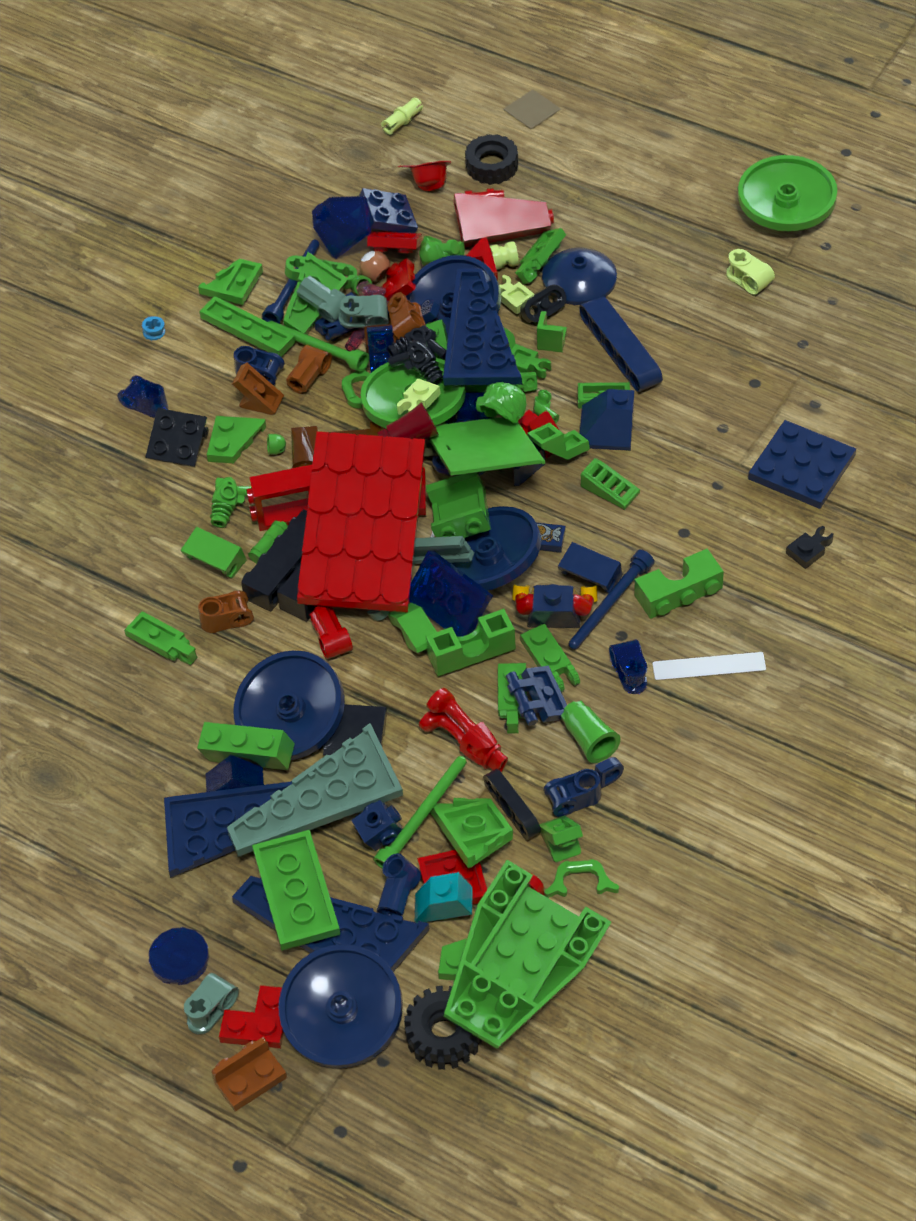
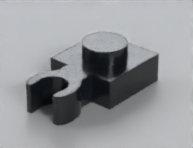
M824 526L817 528L812 537L805 532L786 547V554L806 569L825 555V547L832 544L834 534L831 533L829 536L823 537Z

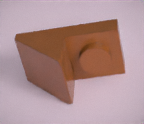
M248 363L241 365L232 382V385L244 395L239 404V407L273 415L284 397L282 392Z

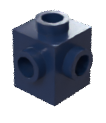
M381 800L367 805L362 813L351 820L364 843L375 851L384 845L391 844L403 829L399 823L402 817L393 805L388 807Z

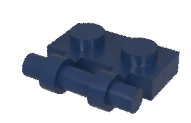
M549 665L526 668L521 674L523 679H519L515 671L506 675L509 683L507 688L511 696H515L519 705L517 710L520 716L525 718L528 726L538 722L535 713H539L543 723L562 720L561 715L567 703ZM529 691L533 701L528 700L525 692Z

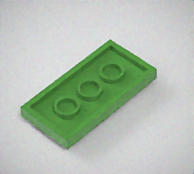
M310 830L252 845L281 950L340 935V928Z

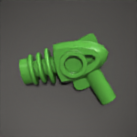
M232 477L216 478L215 491L212 497V514L210 515L211 524L218 528L226 527L236 504L242 505L244 498L247 497L246 489L251 488V486H237L236 481Z

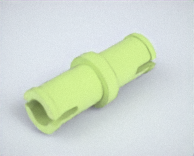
M414 97L403 107L396 108L394 114L382 121V127L387 125L383 128V131L387 134H392L400 126L407 125L414 115L423 110V105L417 108L422 102Z

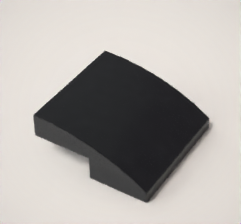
M345 704L339 726L332 737L324 744L323 756L335 753L342 747L343 742L349 738L354 739L363 732L362 729L370 723L382 746L383 736H385L387 707Z

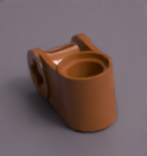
M400 292L391 297L387 309L392 324L391 329L398 339L404 337L412 329L425 325L421 306L418 303L410 302Z
M238 590L228 594L204 598L198 605L201 628L205 632L216 633L250 624L253 621L254 615L248 609L247 594L244 591Z

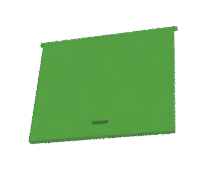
M504 417L436 425L435 427L439 435L428 438L451 476L546 463L519 423L514 424Z

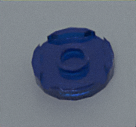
M182 927L167 930L153 941L149 949V964L154 975L167 984L171 982L185 985L195 981L205 972L208 966V945L204 937L192 929Z

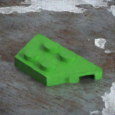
M454 798L453 804L437 803L430 812L468 868L474 866L513 839L512 827L493 801L488 798Z

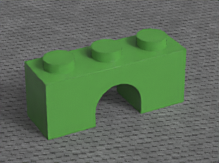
M705 549L683 558L684 578L681 580L666 578L660 569L636 578L634 596L648 617L652 619L659 615H665L682 605H689L703 596L716 593L723 588L724 571L710 551Z
M501 609L478 617L477 628L466 636H456L452 627L427 635V655L437 676H441L515 650V629L506 611Z
M204 722L197 749L210 762L236 764L237 757H243L257 762L264 768L288 770L295 743L284 730Z

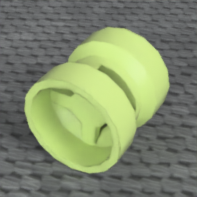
M514 241L507 242L504 247L497 244L490 246L497 270L502 269L506 264L510 267L519 265L517 247Z

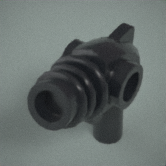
M425 325L412 329L404 337L396 340V343L392 342L391 345L387 346L388 354L392 357L406 352L410 341L425 338L429 349L443 360L446 358V349L435 342L436 332L428 329Z
M425 338L410 341L406 352L388 358L391 368L404 364L408 370L414 368L417 372H420L419 374L427 382L439 385L443 381V371L440 370L436 357L429 349Z

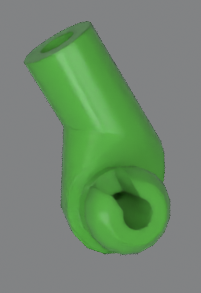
M540 390L538 396H535L534 413L539 416L547 410L554 422L557 423L559 415L550 409L551 393L547 390Z

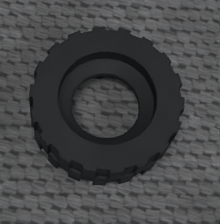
M486 134L485 136L473 139L466 147L465 163L467 174L473 180L479 181V183H486L488 185L501 184L504 181L510 180L518 170L517 146L506 136ZM487 155H498L503 157L504 160L495 164H487L481 162L480 158Z

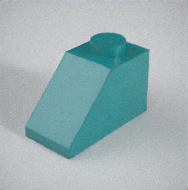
M459 872L430 877L415 893L414 921L416 923L418 921L429 922L472 915L473 887Z

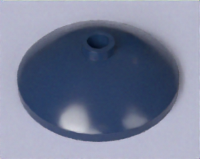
M571 248L557 253L548 260L542 271V282L544 288L553 284L561 286L566 293V304L582 305L601 296L607 297L616 285L617 270L610 258L599 251L589 248Z

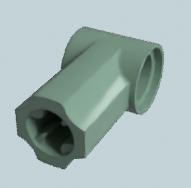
M310 275L304 278L297 290V295L317 308L319 314L327 321L334 322L339 318V313L341 312L340 302L346 297L342 292L337 289L330 290Z

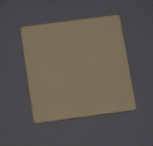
M531 90L505 107L504 110L532 129L561 110V108L535 90Z

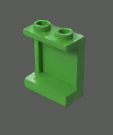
M478 472L460 474L426 485V492L432 503L434 522L431 523V529L435 537L463 536V538L491 530L485 487Z

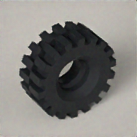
M443 985L436 986V992L431 993L430 988L423 991V998L417 995L413 998L414 1006L409 1004L406 1009L407 1016L405 1015L404 1025L408 1048L411 1053L415 1052V1058L419 1062L425 1058V1064L432 1068L434 1063H438V1069L445 1070V1064L450 1063L452 1069L457 1068L459 1060L466 1064L470 1061L469 1053L475 1056L478 1052V1044H482V1039L455 1024L456 1031L450 1036L439 1037L433 1034L432 1027L436 1023L441 1021L452 1022L443 1016L452 986H449L448 991H443Z

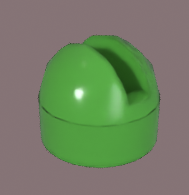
M364 275L355 276L351 281L352 291L359 296H366L372 290V281Z
M268 434V455L281 454L286 447L285 438L278 434Z

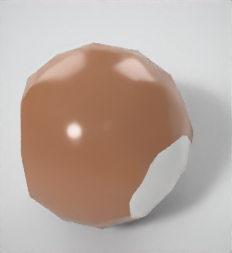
M380 251L366 253L359 264L361 274L368 277L372 282H378L383 279L391 267L387 256Z

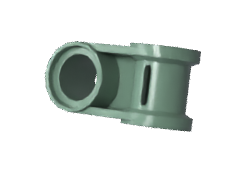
M350 295L344 297L340 302L341 312L338 319L339 323L345 328H364V326L388 324L387 300L382 295Z
M215 973L208 974L184 1003V1012L187 1016L189 1030L196 1034L209 1032L223 1016L224 1009L229 1010L236 1002L239 994L238 987Z

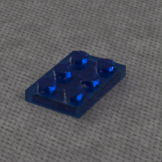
M428 551L411 582L409 602L420 606L428 617L444 629L452 627L456 636L462 637L475 630L478 624V617L483 615L493 595L437 552Z

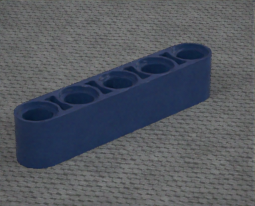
M605 296L579 306L583 322L636 392L662 383L663 376L659 366Z

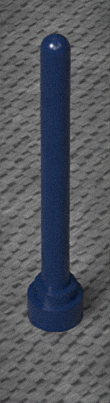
M314 239L310 242L303 257H306L307 252L313 256L315 255L320 246L318 240ZM288 279L275 303L268 305L262 313L264 321L281 323L284 318L283 308L298 281Z
M639 549L631 557L629 570L569 641L571 649L579 648L639 574L647 573L655 564L653 557L648 552Z

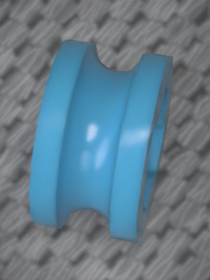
M157 316L144 319L142 329L146 339L158 340L164 336L165 323L163 319Z

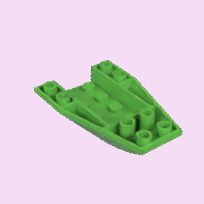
M506 860L477 905L443 1015L497 1049L584 969L611 924V921L586 906L580 916H577L530 888L528 885L533 875L509 860Z

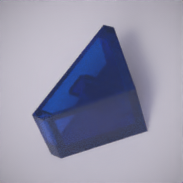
M233 755L228 756L206 773V792L264 785L263 767Z

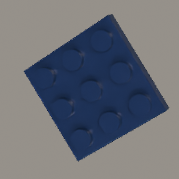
M784 420L749 471L748 480L821 509L856 456V448Z

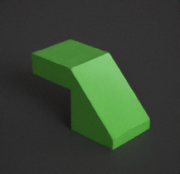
M547 423L527 433L528 437L539 447L567 460L590 450L589 441L577 431L572 430L564 434L551 423Z
M410 603L408 612L393 611L388 614L391 624L401 629L408 649L416 653L427 649L426 636L437 631L420 606Z

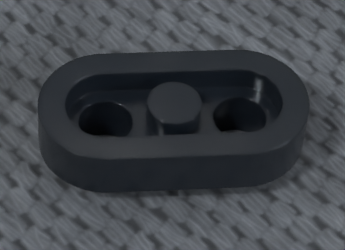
M556 284L541 289L522 303L520 308L521 316L528 323L539 322L541 311L547 312L548 317L565 305L566 293L561 286ZM549 294L553 297V302L549 301ZM530 307L534 309L533 315L529 311Z

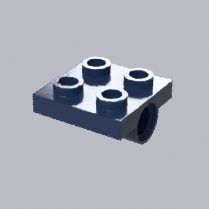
M362 188L359 194L362 203L359 221L362 225H368L371 229L416 233L418 225L406 195Z

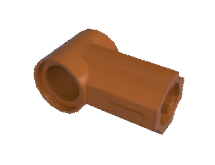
M305 345L300 352L298 364L286 378L287 385L296 393L306 392L319 373L325 374L328 371L332 361L331 353Z

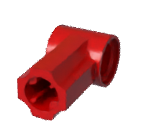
M332 606L316 607L310 613V620L318 634L319 644L325 659L327 660L352 651L353 645L349 633L345 627H341Z

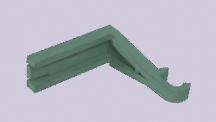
M463 536L416 538L413 564L471 562L474 552L472 549L470 550L471 547L464 541ZM370 609L367 613L373 620L379 621L386 618L390 611Z

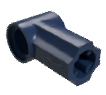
M396 853L389 856L383 864L382 871L387 878L377 908L379 913L388 916L392 914L403 915L409 892L416 887L421 879L420 870L403 855Z

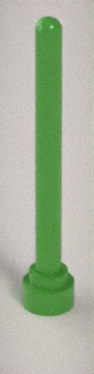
M274 321L268 322L294 335L295 341L327 351L332 356L345 360L353 370L363 372L368 366L369 354L359 349L347 351Z
M458 756L398 834V837L395 838L390 846H386L377 852L373 860L380 868L383 869V864L389 856L396 853L399 854L464 768L467 763L465 757Z

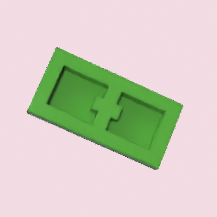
M199 527L194 529L181 549L182 554L186 555L187 558L191 560L195 558L221 570L222 573L227 574V577L233 578L247 561L241 547Z

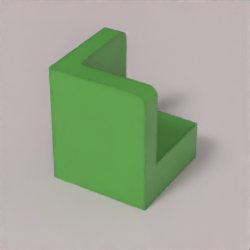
M541 311L537 326V350L563 352L567 327L547 325V312Z

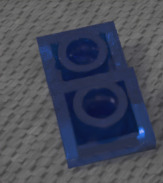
M392 325L367 327L371 373L381 365L389 362L388 358L390 356L387 346L394 342Z

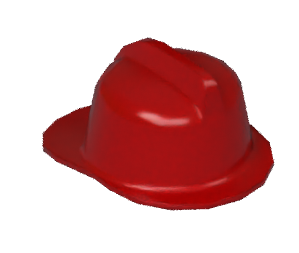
M435 161L420 165L398 167L410 168L416 185L424 191H432L444 186L447 166L452 163L451 161Z

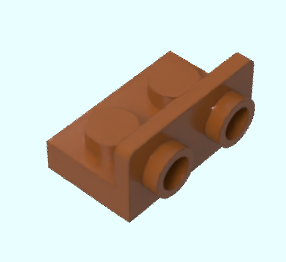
M264 1037L257 1041L249 1042L239 1053L231 1058L221 1060L211 1071L216 1087L234 1112L287 1079L286 1071L269 1050L268 1042Z

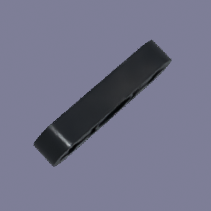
M495 769L485 774L483 780L487 790L526 840L540 834L541 828L538 820L499 769Z

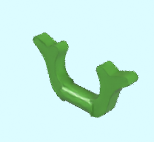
M366 369L363 372L355 371L345 376L342 380V389L347 403L353 408H363L361 398L356 396L352 384L366 380L370 375Z
M597 860L565 861L559 865L553 884L545 890V897L549 898L557 894L566 897L567 888L563 880L570 873L590 872L595 874L599 880L597 894H602L605 891L618 893L619 885L613 883L607 877L602 864Z

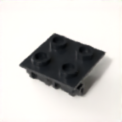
M157 408L145 458L195 467L202 438H207L209 432L208 427H205L207 417Z

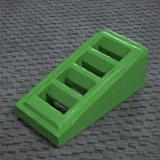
M596 458L581 473L582 488L624 510L640 493L638 487ZM614 485L617 486L613 491L611 490ZM623 490L626 491L622 497L619 496Z

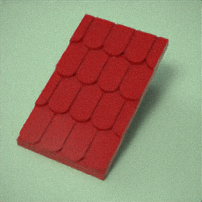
M316 432L297 604L408 612L425 439Z

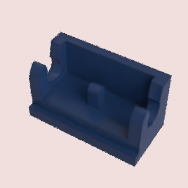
M571 542L558 565V569L562 571V574H574L602 586L607 593L614 588L623 575L619 561L574 542Z

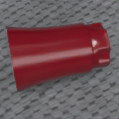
M422 402L396 421L386 425L385 429L377 432L379 436L410 439H428L439 435Z

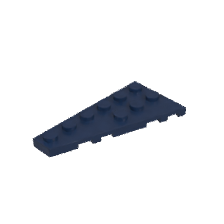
M482 268L457 269L443 374L444 385H490L498 382L522 385L520 371H518L516 366V360L514 355H512L508 338L496 311V305L494 300H492Z
M292 781L164 797L170 878L235 851L227 827L254 807L259 808L271 799L270 796L277 790H284L292 784Z
M250 876L232 896L233 903L276 931L261 878ZM330 897L340 928V935L300 945V947L312 953L315 950L330 945L349 944L360 946L381 957L394 972L429 931V923L422 921L414 923L403 920V916L396 914L388 916L374 912L373 908Z

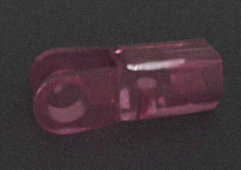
M367 281L361 282L356 287L358 296H384V293H386V288L378 287Z

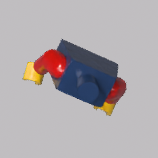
M513 584L512 600L515 601L518 613L528 615V628H536L543 624L547 628H580V616L588 615L593 603L598 601L596 585L593 587L581 586V595H578L575 588L568 585H535L531 594H529V585L518 586Z

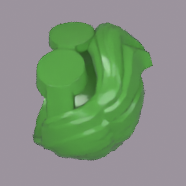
M424 236L419 251L421 264L426 266L446 256L464 255L465 247L464 243L460 241L448 240L446 243H442L441 240L434 237Z
M504 382L493 383L487 386L484 396L478 397L476 409L478 412H484L487 417L494 418L500 415L517 424L525 413L527 405L526 395L515 385Z

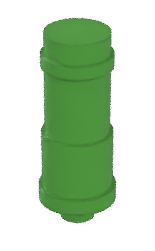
M274 521L260 541L252 547L248 556L254 563L257 564L260 556L271 548L276 537L282 535L287 529V523L284 521Z

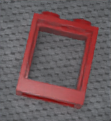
M312 465L249 477L251 488L246 489L249 505L254 504L249 506L252 522H258L259 531L268 530L274 521H284L289 525L292 518L297 517L303 509H308ZM306 491V499L262 507L261 500Z

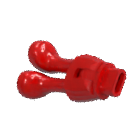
M441 688L437 690L426 704L430 711L420 720L419 728L424 732H432L437 728L445 729L457 740L460 745V752L466 757L481 765L485 770L489 768L492 771L499 769L502 772L508 757L501 752L502 747L500 744H497V740L484 722L475 724L458 705L454 695L448 689Z

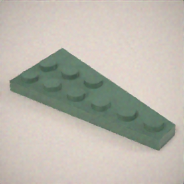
M371 723L362 729L363 732L354 739L349 738L343 742L342 747L335 753L324 756L291 780L292 784L287 788L273 793L270 796L271 799L259 808L254 807L229 825L227 831L237 855L241 856L252 852V845L311 830L363 811L367 805L379 800L384 803L403 796V789Z

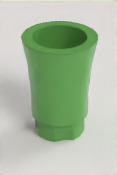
M573 701L564 708L561 719L582 748L589 762L599 763L609 758L617 750L621 741L620 735L607 726L589 706H586L582 701Z

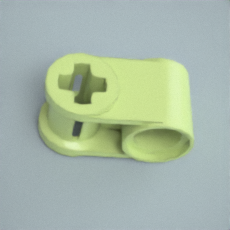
M735 249L730 252L728 258L730 266L727 268L726 276L730 281L735 282L748 293L756 295L774 280V271L768 264L758 260L743 249Z

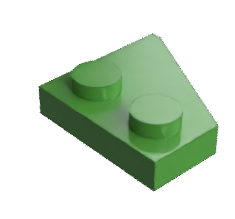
M216 416L207 451L208 462L234 464L241 456L242 451L253 443V437L258 431L263 432L266 429L265 419Z

